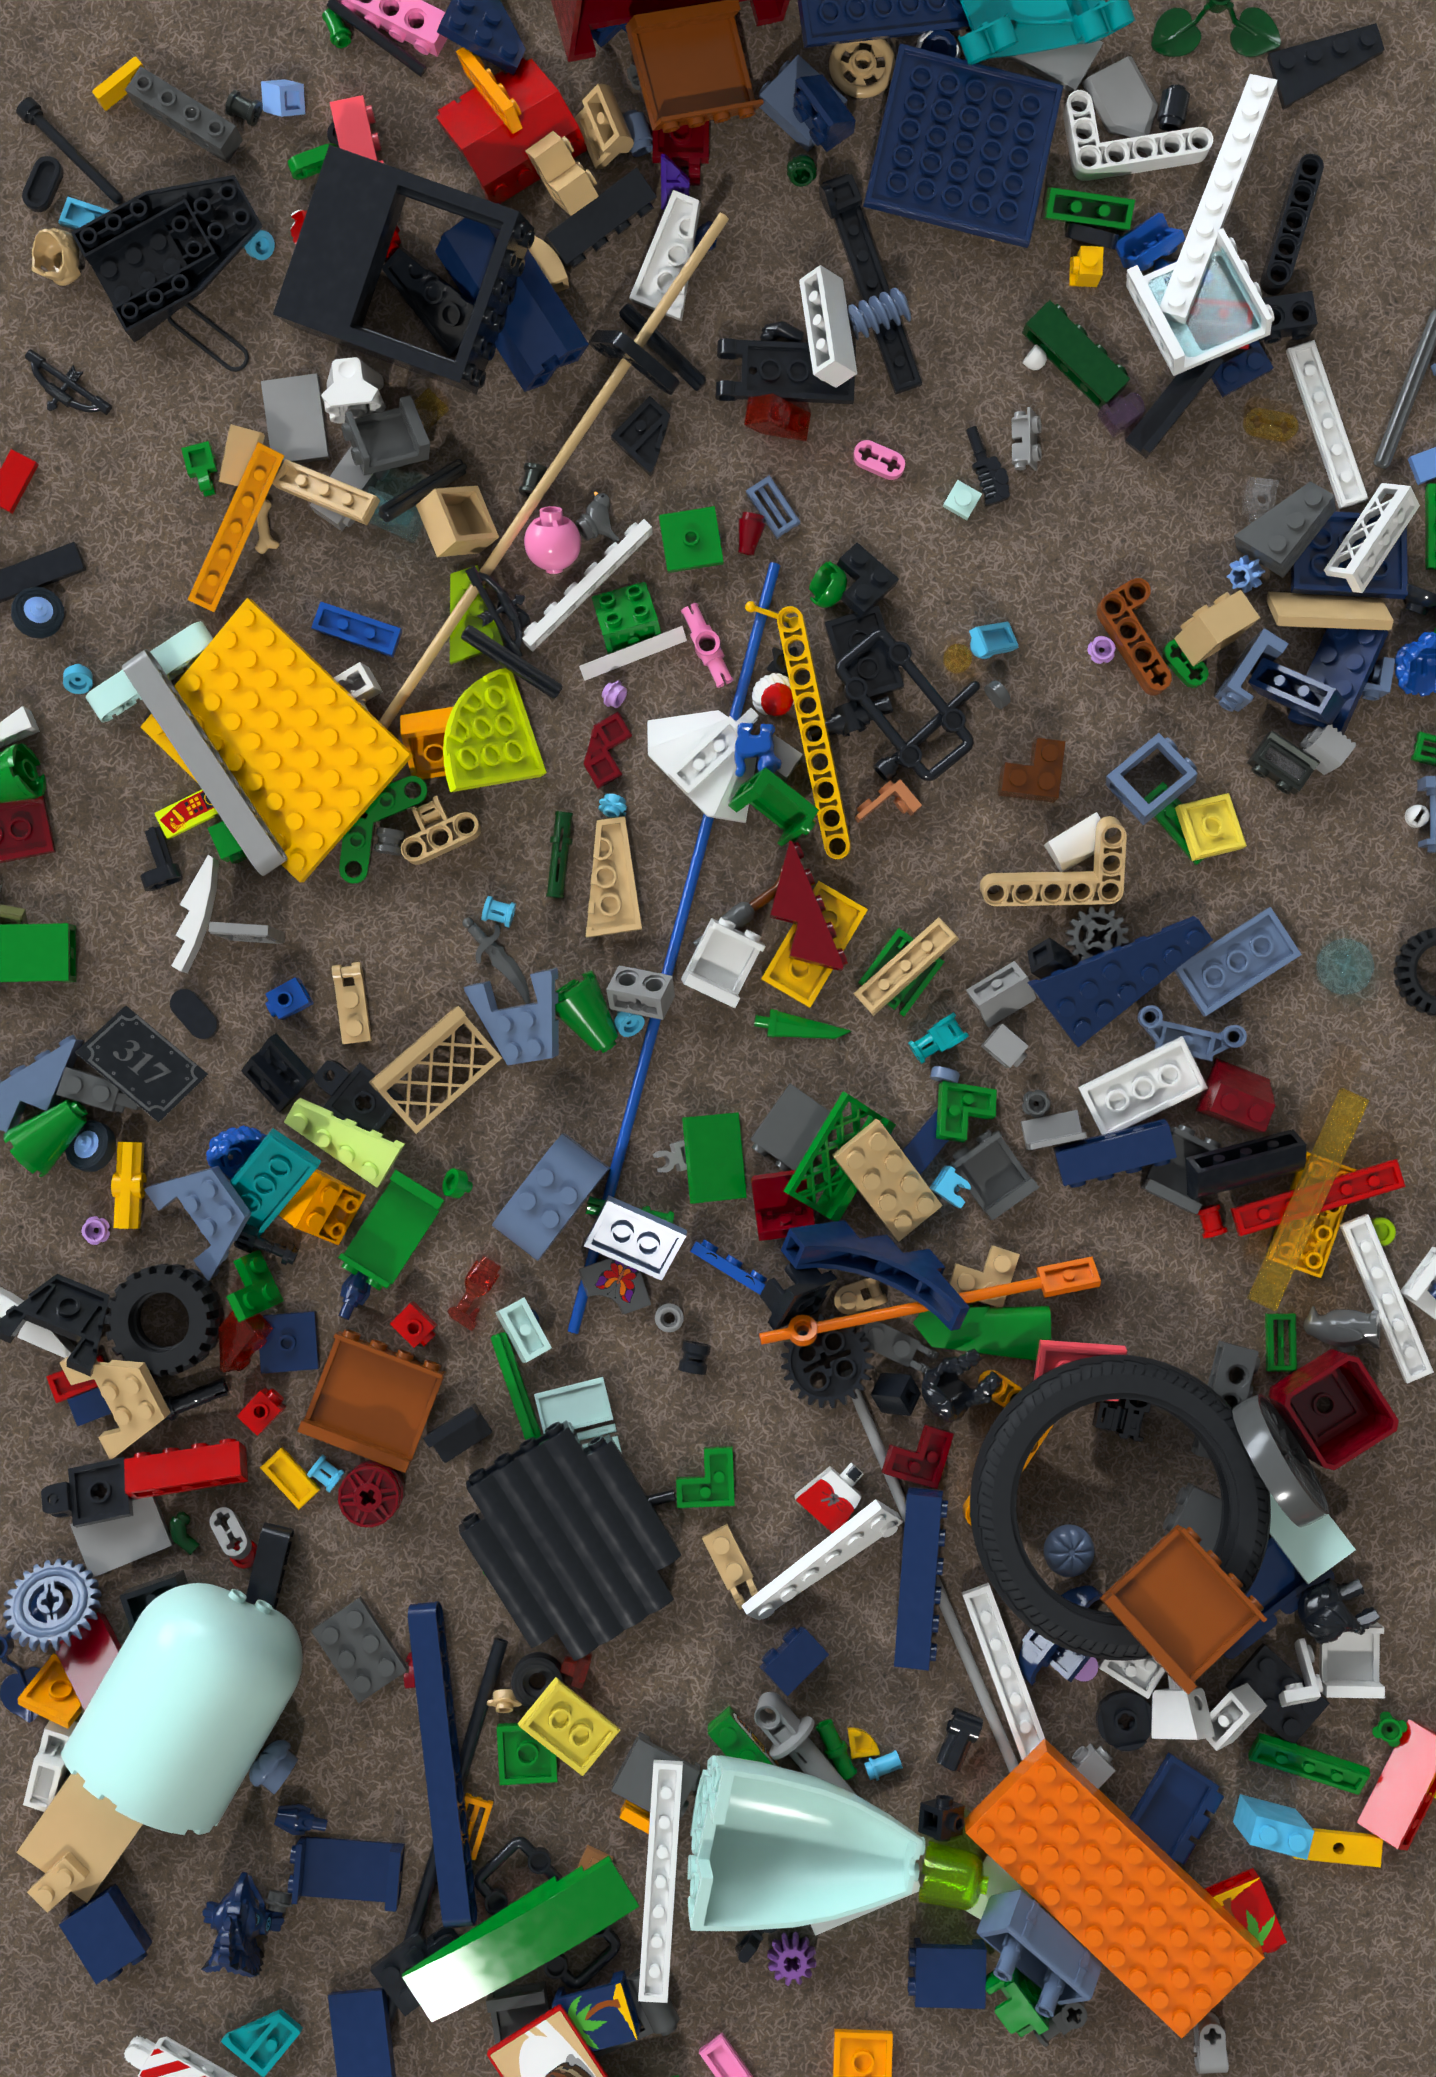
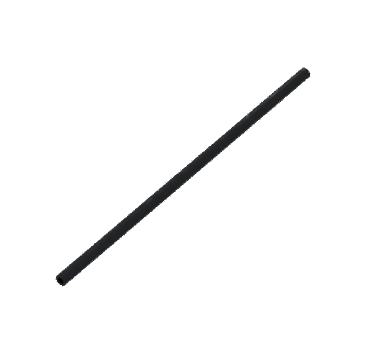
M497 1637L493 1641L459 1754L463 1789L466 1785L489 1708L487 1701L492 1698L508 1645L507 1640ZM433 1844L404 1940L417 1930L421 1932L437 1881ZM387 1994L390 2029L392 2031L398 2007Z

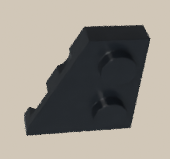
M649 396L611 435V440L649 476L654 473L671 419L670 414Z

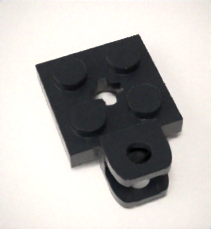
M326 1061L314 1076L317 1085L332 1096L323 1107L332 1111L333 1115L341 1120L348 1118L357 1122V1127L369 1132L372 1129L378 1132L395 1112L381 1094L369 1083L376 1074L361 1062L350 1072L337 1061ZM330 1070L335 1074L332 1081L327 1078V1073ZM392 1087L387 1090V1093L394 1100L404 1101L405 1098ZM370 1096L371 1108L360 1110L358 1108L360 1104L357 1100L358 1097Z
M121 1457L69 1468V1483H56L42 1489L43 1512L57 1518L72 1516L73 1526L76 1528L134 1516L132 1498L125 1494L124 1459L127 1458ZM100 1485H103L107 1489V1494L100 1500V1497L94 1496V1492L99 1490Z
M442 1926L427 1937V1940L417 1930L371 1966V1973L404 2016H407L420 2004L402 1978V1973L406 1972L407 1968H412L459 1938L460 1936L454 1928L445 1929Z

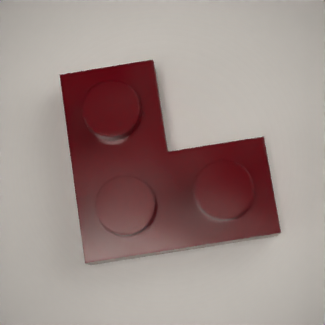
M924 1424L917 1450L912 1451L890 1444L881 1472L885 1475L938 1489L954 1433Z

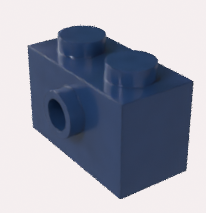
M801 1626L798 1629L795 1627L790 1629L782 1638L784 1642L777 1649H770L761 1659L763 1663L759 1666L787 1697L829 1655L815 1638Z

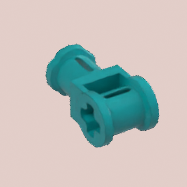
M955 1012L932 1025L933 1027L927 1030L928 1034L915 1042L912 1040L908 1042L910 1049L920 1064L925 1063V1059L938 1050L943 1052L969 1037L968 1033H964L957 1023ZM932 1042L930 1046L922 1050V1047Z

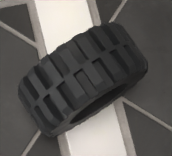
M159 1264L141 1269V1271L126 1278L127 1281L119 1284L114 1290L116 1296L110 1298L107 1305L108 1308H111L110 1314L105 1315V1324H110V1331L106 1332L108 1341L113 1339L116 1345L112 1348L115 1355L121 1354L125 1358L123 1361L145 1362L153 1377L176 1375L203 1361L209 1356V1351L216 1347L219 1341L216 1338L218 1334L222 1333L224 1325L220 1323V1317L224 1316L223 1307L219 1308L217 1300L221 1298L217 1291L213 1292L210 1286L212 1283L206 1278L202 1279L199 1276L200 1272L193 1268L186 1269L185 1265ZM163 1292L171 1293L179 1298L185 1305L189 1315V1329L185 1338L178 1344L169 1347H162L153 1343L145 1335L140 1320L141 1310L145 1301L154 1294Z

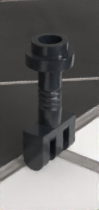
M247 1223L238 1239L234 1241L236 1248L251 1253L253 1248L256 1247L282 1257L281 1264L287 1265V1263L293 1265L299 1249L294 1247L295 1244L291 1242L285 1247L259 1237L260 1228Z

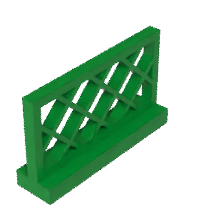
M843 1091L785 1187L784 1192L834 1222L839 1221L858 1189L835 1159L829 1160V1150L836 1147L838 1149L841 1148L875 1119H878L890 1135L896 1124ZM848 1102H850L852 1114L843 1118V1110ZM865 1116H868L867 1120L861 1128L860 1119ZM853 1122V1133L844 1136V1125ZM836 1129L837 1139L828 1143V1135L832 1130ZM822 1154V1164L813 1168L815 1157ZM839 1165L833 1177L831 1178L830 1168ZM823 1172L824 1182L815 1185L814 1175ZM807 1179V1189L799 1193L795 1192L800 1182ZM824 1190L823 1194L821 1195L820 1199L816 1204L815 1193Z

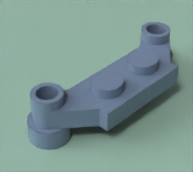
M1154 1005L1143 1007L1137 1016L1139 1024L1155 1042L1154 1049L1182 1036L1193 1058L1209 1062L1213 1061L1214 1055L1228 1048L1241 1047L1247 1039L1246 1031L1239 1025L1227 1026L1222 1032L1214 1033L1163 1021L1161 1010ZM1146 1012L1151 1015L1152 1019L1150 1022H1147L1144 1018ZM1230 1032H1232L1235 1037L1233 1042H1231L1228 1038Z

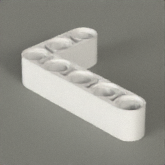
M1076 90L1069 95L1063 111L1072 171L1074 176L1081 181L1199 163L1206 158L1213 144V135L1205 127L1188 128L1100 143L1093 101L1088 92L1083 90ZM1073 106H1078V107H1080L1083 111H1082V112H1077V111H1075L1072 107H1073ZM1083 133L1088 139H1081L1077 134ZM1192 143H1199L1203 148L1198 149ZM1165 147L1173 148L1175 153L1167 152ZM1142 151L1146 153L1148 157H1140L1137 154V152ZM1109 156L1118 157L1120 162L1112 161ZM1087 160L1091 162L1093 166L1087 167L1083 165L1081 161Z

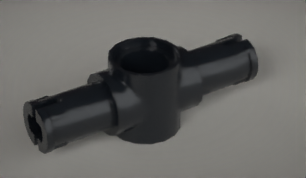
M888 696L873 701L883 715L893 712ZM852 701L836 707L831 717L826 719L829 736L837 733L847 737L850 736V732L856 730L862 732L867 729L866 725L870 724V721L873 719L858 701ZM819 726L809 728L813 741L821 739L822 730Z

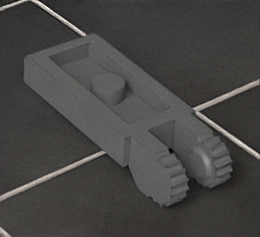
M880 1321L864 1324L861 1331L866 1333L861 1341L871 1342L872 1344L868 1347L869 1349L906 1367L911 1366L925 1374L931 1368L922 1362L919 1363L912 1359L916 1350L935 1359L940 1354L921 1344L919 1340Z

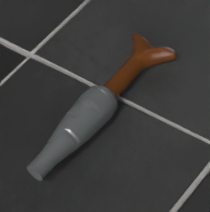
M783 865L781 866L778 879L772 887L749 903H738L725 913L722 918L736 924L734 928L736 930L753 920L755 912L775 898ZM702 936L693 941V944L696 948Z

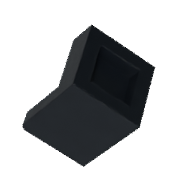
M1050 937L1027 951L1031 973L1039 979L1048 977L1052 972L1059 969L1065 970L1073 967L1071 952Z
M883 1372L880 1374L870 1395L882 1413L911 1416L921 1392L911 1375Z

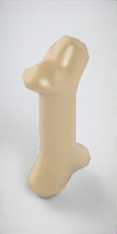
M267 499L264 500L256 518L259 541L255 549L260 554H264L268 549H277L280 546L279 542L275 541L270 535L268 512L272 507V503Z

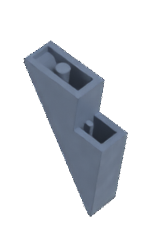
M71 1035L60 1041V1047L52 1052L46 1050L34 1057L36 1062L27 1067L21 1065L9 1073L11 1077L2 1082L0 1080L1 1131L7 1132L9 1129L19 1125L27 1103L45 1111L58 1105L61 1096L56 1094L65 1067L73 1068L78 1056L75 1052L82 1046L83 1040L76 1039L74 1035Z

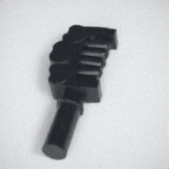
M977 426L968 428L966 432L974 452L973 455L977 461L972 464V470H976V474L979 475L978 480L981 481L980 486L983 487L982 492L985 494L984 498L986 499L984 501L985 506H991L1008 500L1010 493L1008 491L1009 485L1007 484L1009 480L1007 471L1001 468V463L996 456L987 458L986 449H984Z

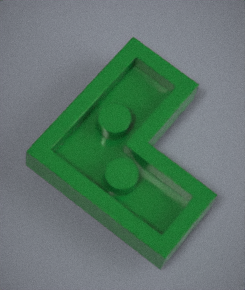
M942 1081L939 1084L936 1138L964 1143L967 1140L968 1116L989 1120L996 1117L997 1090Z
M260 1249L233 1261L245 1285V1288L226 1296L238 1322L284 1301Z
M733 1446L704 1447L705 1476L676 1477L677 1508L735 1506Z

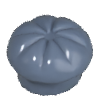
M1071 1524L1062 1525L1055 1528L1046 1538L1044 1558L1048 1567L1054 1573L1063 1577H1075L1084 1573L1092 1564L1094 1544L1090 1535L1083 1528Z
M276 1740L270 1743L260 1753L259 1757L255 1759L249 1772L250 1782L253 1786L257 1787L262 1784L273 1795L278 1791L298 1761V1758L289 1751L291 1749L289 1742Z

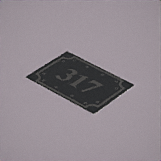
M127 1006L123 1007L75 1052L158 1123L208 1075V1073Z

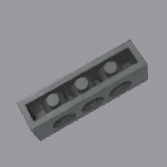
M141 66L125 89L133 105L227 164L243 141L234 124Z
M1219 1340L1208 1386L1222 1398L1231 1395L1233 1398L1231 1408L1233 1409L1241 1402L1252 1397L1253 1385H1251L1253 1374L1258 1372L1260 1366L1259 1352L1251 1348ZM1234 1367H1238L1240 1376L1236 1381L1231 1382L1228 1377L1229 1371ZM1195 1436L1191 1452L1197 1456L1210 1459L1206 1449Z

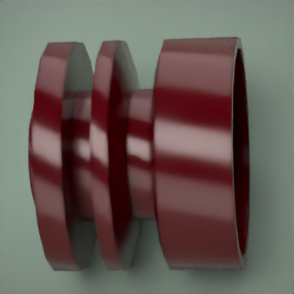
M372 1460L361 1462L343 1479L339 1487L338 1503L341 1512L349 1522L359 1527L373 1528L384 1524L399 1509L405 1497V1482L402 1473L396 1469ZM371 1489L375 1493L369 1501L365 1497L367 1495L366 1492Z

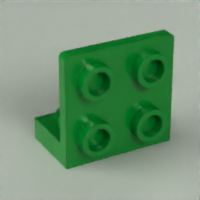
M646 582L633 584L592 597L608 654L661 634L658 618Z

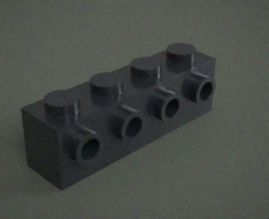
M636 167L600 194L599 197L545 236L544 242L556 252L564 269L570 265L574 269L587 259L585 254L591 249L597 252L608 244L609 240L607 237L615 231L620 235L632 225L630 220L635 216L639 215L640 218H643L654 209L652 204L657 196Z

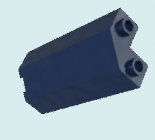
M464 218L442 234L441 241L435 252L462 295L475 304L500 230ZM527 249L524 257V271L520 277H517L514 286V300L511 305L507 306L504 315L506 318L505 326L502 332L498 333L495 341L497 350L524 392L547 384L557 368L577 362L589 345L529 249Z

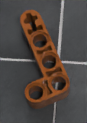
M1135 578L1107 594L1098 604L1096 614L1145 693L1156 696L1161 694L1170 685L1172 675L1133 611L1140 608L1151 594L1149 583L1142 578ZM1129 589H1137L1141 593V599H1133L1129 594ZM1105 604H1114L1117 608V614L1108 613L1105 609ZM1120 628H1129L1132 632V638L1123 637L1120 633ZM1135 652H1144L1147 656V662H1139L1135 657ZM1152 664L1154 667L1145 673L1144 670ZM1153 677L1161 678L1160 683L1153 684L1151 680Z

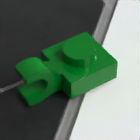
M206 441L181 448L190 479L197 477L200 491L203 492L204 497L215 495L210 473L218 472L210 442Z

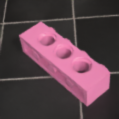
M338 0L376 30L382 28L396 41L403 43L405 40L413 44L414 48L424 55L431 53L438 57L447 40L446 37L437 33L445 12L422 0H372L369 3H363L364 0ZM391 11H397V12H398V13H397L396 15H394V16H388V15H387V14L390 13ZM415 24H423L418 29L412 28Z

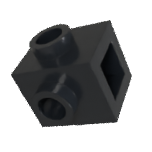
M937 1795L936 1799L921 1802L918 1832L942 1842H947L952 1837L963 1835L965 1805L954 1802V1798L948 1795Z

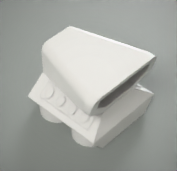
M357 357L334 360L327 379V390L321 395L325 405V412L330 414V421L339 424L345 423V412L348 411L352 412L354 418L385 411L386 405L379 392L384 386L382 375Z

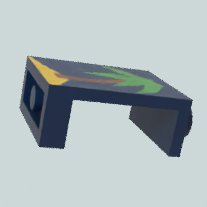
M625 1970L613 1973L609 1984L566 1995L564 1986L558 1987L555 1998L552 2001V2008L558 2004L564 2007L592 2052L638 2040L641 2024Z

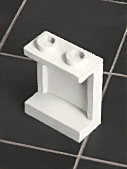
M721 917L719 921L711 918L681 980L684 985L736 1008L740 1000L738 994L759 952H763L766 946L760 941V935L747 929L745 933L734 929L736 924Z
M1376 1622L1369 1629H1365L1363 1635L1354 1632H1344L1334 1642L1319 1644V1676L1322 1681L1323 1692L1321 1693L1327 1698H1385V1686L1379 1682L1380 1634H1384V1627Z

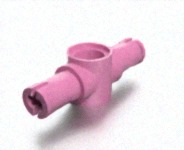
M693 603L690 605L693 614H691L688 606L683 608L681 612L692 632L690 637L694 643L695 652L702 660L704 666H708L716 687H723L724 681L722 677L726 685L734 679L731 677L723 660L725 655L720 647L719 636L712 630L710 625L706 624L698 603ZM703 640H711L714 642L715 647L711 651H704L699 645Z

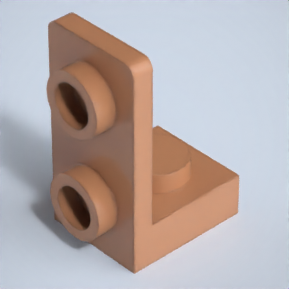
M901 779L895 784L890 780L878 791L880 796L873 802L867 799L856 809L859 814L856 815L855 820L857 823L862 821L892 795L896 798L893 800L894 804L903 814L908 812L912 816L921 808L922 804Z

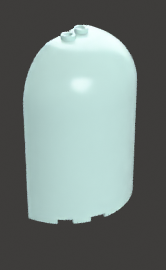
M206 1583L181 1585L159 1595L139 1616L64 1746L61 1755L70 1773L77 1774L78 1772L85 1780L83 1787L97 1799L107 1797L117 1806L115 1809L117 1812L139 1823L180 1835H185L187 1830H193L198 1835L210 1832L213 1826L218 1825L297 1687L302 1671L303 1654L299 1635L290 1620L279 1611L273 1609L266 1601L258 1599L255 1604H251L245 1601L247 1596L237 1589L229 1591Z

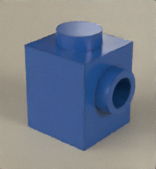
M296 977L265 993L269 1000L265 1002L267 1009L273 1017L277 1016L281 1020H285L314 1004L301 979Z

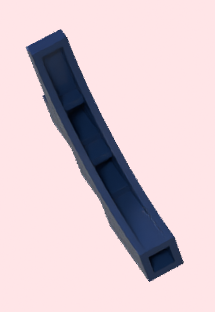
M845 1220L789 1228L781 1248L782 1253L795 1269H837L860 1274L887 1284L918 1301L936 1315L950 1331L960 1329L970 1308L942 1276L946 1267L930 1249L903 1253L887 1234L859 1238Z

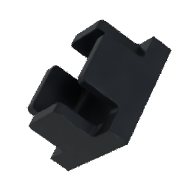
M790 1263L784 1270L795 1285L783 1290L775 1278L769 1279L760 1297L772 1312L768 1320L772 1329L777 1330L789 1325L790 1321L798 1315L811 1316L816 1314L837 1281V1277L830 1270L821 1274L817 1268L795 1269Z

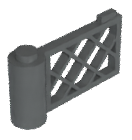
M640 1968L635 1970L627 1977L638 2017L644 2026L640 2029L638 2040L652 2033L661 2034L662 2036L672 2033L676 2030V2024L680 2018L669 1994L668 2003L638 2001ZM634 2041L593 2051L597 2060L600 2061L599 2057Z

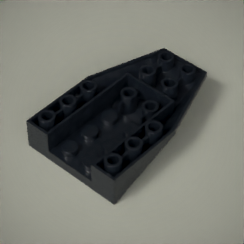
M235 175L145 191L72 231L71 234L103 286L125 332L133 342H136L201 294L263 226Z

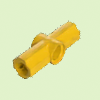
M145 1142L117 1143L116 1172H114L111 1181V1192L115 1198L113 1228H141L142 1199L146 1194L143 1183H146L147 1180L146 1174L143 1173Z

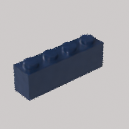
M1165 1119L1053 1147L1061 1181L1064 1186L1069 1185L1070 1188L1083 1186L1087 1180L1097 1178L1099 1181L1111 1179L1114 1177V1173L1122 1171L1135 1173L1143 1169L1142 1166L1149 1164L1163 1166L1171 1162L1170 1159L1177 1158L1170 1127Z

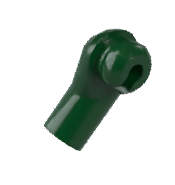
M181 1511L170 1520L171 1537L178 1546L191 1555L200 1544L187 1533L186 1526L190 1523L191 1518L188 1514Z

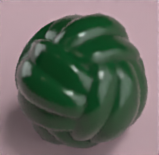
M801 154L793 157L787 163V176L790 182L795 186L803 187L816 179L817 167L811 157Z

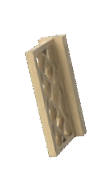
M459 1006L454 1007L369 1081L372 1087L381 1094L415 1134L502 1059L498 1052L465 1016L466 1014ZM463 1024L471 1032L470 1044L454 1043L455 1031ZM451 1035L450 1043L443 1042ZM475 1037L482 1045H475ZM437 1046H450L449 1063L433 1062V1051ZM454 1046L470 1047L469 1064L453 1063ZM474 1048H485L493 1058L485 1065H473ZM429 1054V1062L421 1061ZM417 1064L428 1065L427 1082L411 1081L412 1068ZM433 1065L449 1066L448 1083L432 1082ZM453 1067L469 1068L468 1080L464 1084H452ZM473 1068H481L473 1075ZM406 1073H408L407 1081L400 1080ZM395 1083L407 1084L406 1101L394 1100L387 1093V1090ZM411 1084L427 1085L426 1102L410 1101ZM431 1085L447 1086V1099L442 1103H430ZM451 1087H459L451 1094ZM398 1104H405V1112ZM410 1104L426 1105L425 1118L417 1125L409 1117ZM430 1106H438L429 1114Z

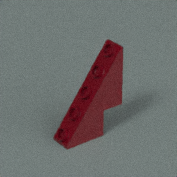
M789 841L770 918L797 925L789 958L842 971L844 965L848 964L842 948H836L833 941L837 937L831 921L826 923L822 912L826 911L821 896L814 895L811 886L815 882L810 869L804 870L800 861V859L804 858L802 849L798 842L793 843V841Z

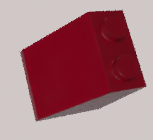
M1215 1058L1206 1082L1208 1089L1202 1092L1195 1111L1247 1132H1265L1276 1105L1270 1079Z

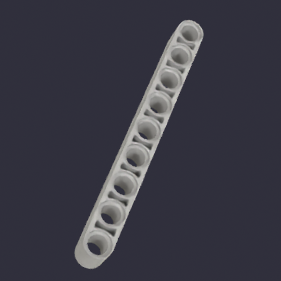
M144 649L124 663L122 669L258 873L265 876L288 860L285 852L155 657L147 649Z

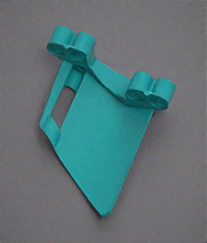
M960 0L972 32L961 37L959 35L958 39L967 63L970 66L990 58L1030 54L1077 44L1097 42L1135 21V17L1129 0H1109L1107 2L1105 0Z

